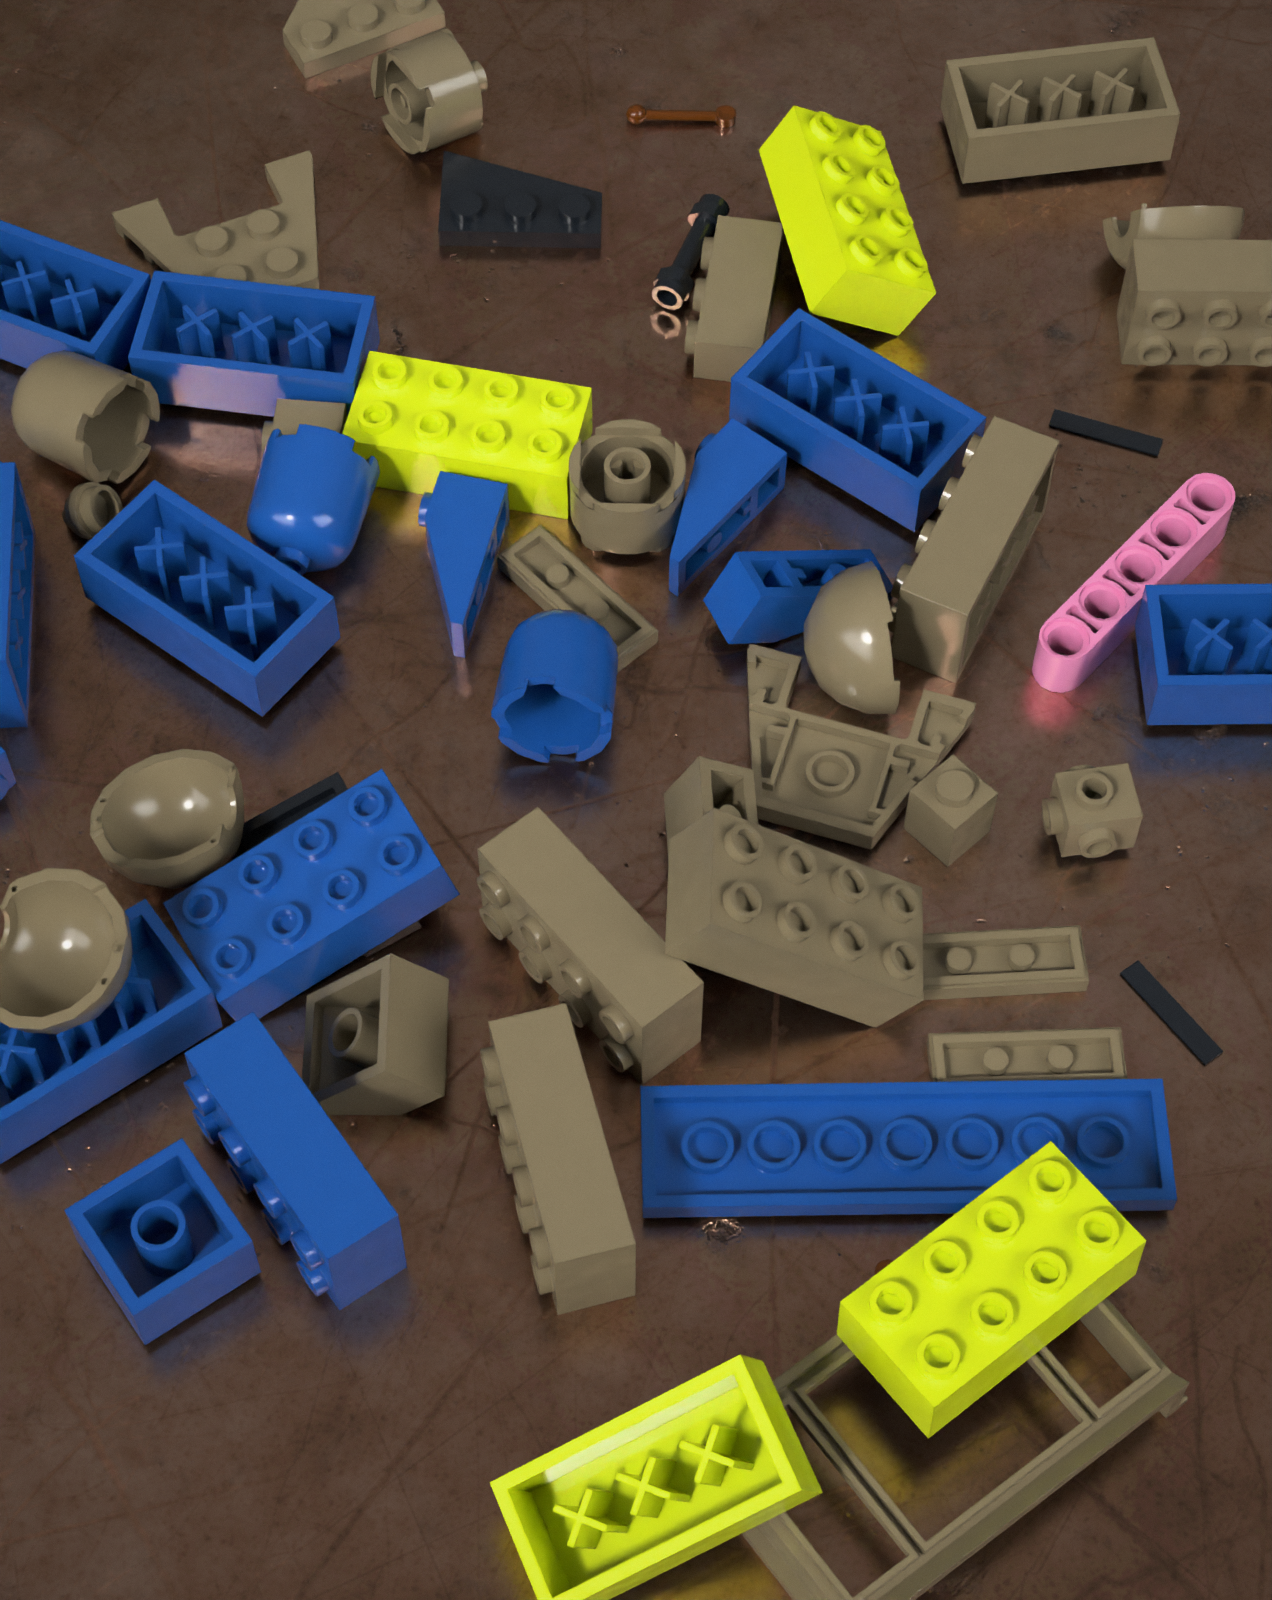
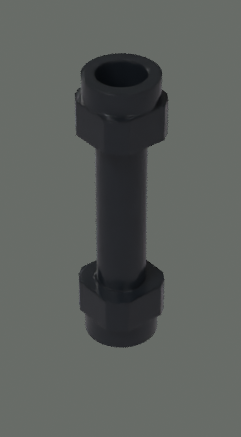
M705 194L691 209L688 215V222L692 227L673 264L669 267L661 268L654 281L652 297L660 306L676 310L682 306L684 301L688 300L695 287V283L690 276L701 257L704 237L714 236L718 215L728 216L730 212L728 203L720 196Z

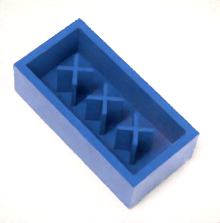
M0 220V359L28 368L31 363L43 355L66 350L123 371L129 363L128 355L151 283L150 274Z
M154 271L128 355L131 373L150 382L158 394L159 403L274 417L277 398L346 403L348 417L369 351H378L380 335L375 296Z
M800 308L731 377L729 421L732 418L786 451L789 458L914 533L939 506L942 493L950 477L953 476L960 479L965 470L962 467V460L973 435L976 434L981 437L984 435L986 416Z
M15 462L0 463V728L28 727L36 531Z
M155 479L74 555L86 598L262 717L340 639L334 596Z
M1272 584L1145 585L1135 622V633L1147 725L1272 724Z
M380 769L163 904L207 983L214 991L217 1001L235 1021H238L251 1012H254L258 1019L457 897L460 893L383 769Z
M146 898L125 910L129 918L132 937L131 967L123 987L113 1002L99 1017L59 1034L28 1033L10 1028L0 1022V1164L223 1027L214 991Z
M251 1012L184 1053L191 1078L183 1082L196 1106L192 1113L198 1126L211 1144L221 1140L231 1157L226 1160L228 1168L241 1189L246 1194L256 1190L261 1202L265 1206V1209L261 1210L262 1217L276 1240L281 1245L291 1240L294 1249L301 1259L296 1262L303 1279L317 1297L327 1292L340 1311L407 1268L398 1213L254 1012Z

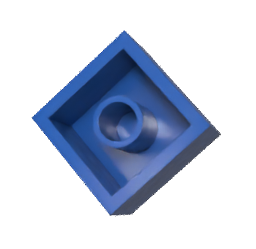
M183 1138L64 1210L77 1242L144 1345H147L261 1272L252 1239Z

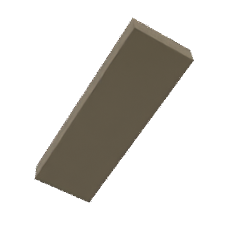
M541 524L497 555L498 568L544 611L552 609L573 610L592 617L604 626L617 646L618 672L658 643V630Z
M1080 925L923 934L924 1000L1086 991L1088 987L1089 977Z
M1121 1027L928 1033L926 1045L930 1082L1128 1079Z

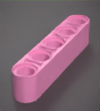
M1212 473L1196 474L1188 479L1045 621L1039 632L1032 666L1035 681L1041 687L1051 692L1064 693L1080 686L1135 630V622L1145 585L1180 584L1213 551L1225 536L1235 502V491L1230 482L1224 477Z

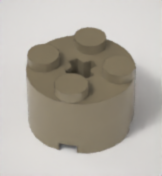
M448 28L436 30L392 47L374 57L371 65V86L374 98L384 97L389 113L381 116L391 137L407 153L428 152L480 131L483 128L481 93L485 92L488 88L486 73L478 61H469L467 55L456 42L453 33Z
M613 420L596 427L593 436L589 437L582 444L581 439L573 447L569 458L570 515L576 530L581 535L582 543L593 551H607L616 554H639L648 551L661 552L670 546L677 530L685 500L686 460L682 448L676 441L674 445L662 436L661 428L642 420Z

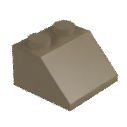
M390 953L307 995L302 1080L327 1115H403L445 1096L449 978Z

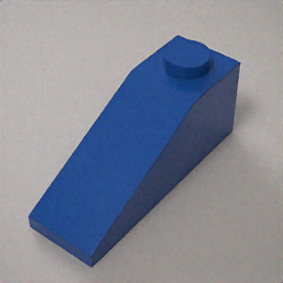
M733 418L717 434H708L702 440L695 453V462L669 559V591L676 596H679L785 488L787 452Z
M440 471L433 493L425 492L423 494L419 507L418 524L419 526L426 527L428 553L453 655L465 658L510 519L508 484Z
M871 549L742 551L734 553L703 601L728 644L773 643L804 632V622L820 588L841 570L872 561L880 572L889 601L893 599L891 597L893 585Z

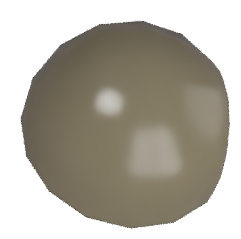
M1147 203L1141 204V209L1131 212L1130 221L1117 220V217L1103 219L1104 237L1111 256L1126 270L1133 239H1238L1244 224L1245 210L1240 207L1209 205L1147 208Z
M872 561L841 570L820 588L804 622V651L808 666L819 687L838 703L867 714H895L899 704L900 680L894 678L888 622L893 621L892 613H896V606L890 607L880 572Z
M180 749L152 755L124 769L102 790L91 811L90 836L107 864L133 882L167 889H177L193 885L229 862L235 856L241 842L244 826V797L238 769L233 762L212 751Z
M46 868L17 878L9 885L0 906L5 922L0 942V1022L10 1028L28 1033L59 1034L99 1017L113 1002L123 987L132 961V937L129 918L104 882L79 869Z

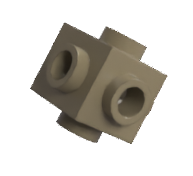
M1128 763L1102 767L1078 765L1064 772L1055 773L1049 798H1044L1041 805L1045 831L1047 835H1056L1061 857L1082 855L1087 858H1097L1105 856L1114 850L1133 848L1143 818Z

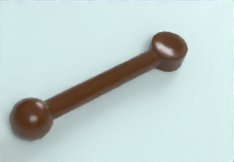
M634 104L628 108L626 116L628 121L634 125L642 124L645 120L716 122L720 127L729 128L735 124L736 110L729 105H722L716 111L645 109L642 105Z

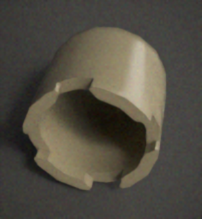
M62 350L43 355L29 365L20 377L14 391L11 414L16 433L32 451L93 482L99 483L109 480L118 484L135 473L148 456L151 446L143 441L149 429L150 419L156 422L159 421L160 406L158 394L150 382L78 353Z

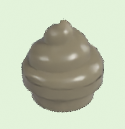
M86 482L72 490L65 501L62 517L65 524L75 534L83 539L91 540L123 510L118 494L110 486L101 485L96 482Z

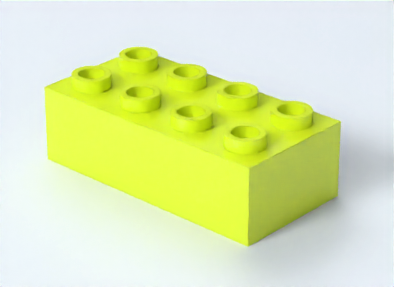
M794 105L760 147L759 153L810 314L899 336L934 297L936 290L881 131L869 125H858L835 118L826 112H815Z
M369 351L342 434L355 440L352 451L362 456L365 460L370 458V456H374L378 460L380 474L375 487L422 495L425 492L433 493L440 471L508 484L509 510L569 519V458L573 447L581 439L582 444L592 435V388Z
M1050 1141L840 1301L837 1335L929 1439L1136 1275L1146 1239Z
M741 1354L490 1482L537 1600H610L823 1493L764 1362Z

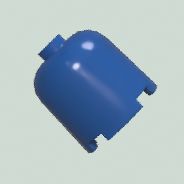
M299 424L295 435H283L280 429L273 430L267 440L247 512L246 525L253 544L300 575L306 572L326 571L337 567L346 560L356 543L380 474L378 460L374 456H370V458L365 460L362 456L352 451L355 443L354 439L328 428Z
M562 609L538 612L517 625L505 648L491 710V717L494 718L500 728L498 738L504 745L521 756L545 763L549 762L550 754L567 755L576 753L575 761L580 762L602 752L612 735L618 673L617 646L604 626L590 616L577 611Z

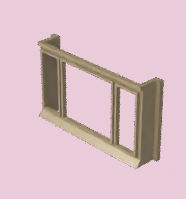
M1105 1298L1079 1320L1126 1372L1133 1383L1101 1408H1098L1046 1346L1028 1359L1027 1362L1080 1424L937 1534L925 1541L807 1395L857 1358L836 1334L772 1382L785 1410L788 1409L906 1557L855 1597H852L786 1512L742 1533V1535L792 1600H916L1159 1411L1167 1418L1178 1410L1188 1400L1184 1393L1190 1382L1174 1374L1108 1298Z

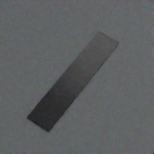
M1054 409L1049 423L1051 427L1155 456L1159 455L1163 439L1057 409Z
M1139 960L1120 972L1126 981L1204 1065L1223 1053V1050Z

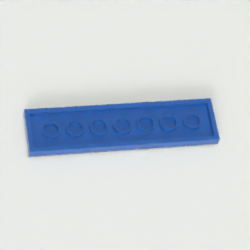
M1163 1079L640 1086L643 1218L957 1213L1050 1141L1118 1211L1173 1210L1177 1202Z

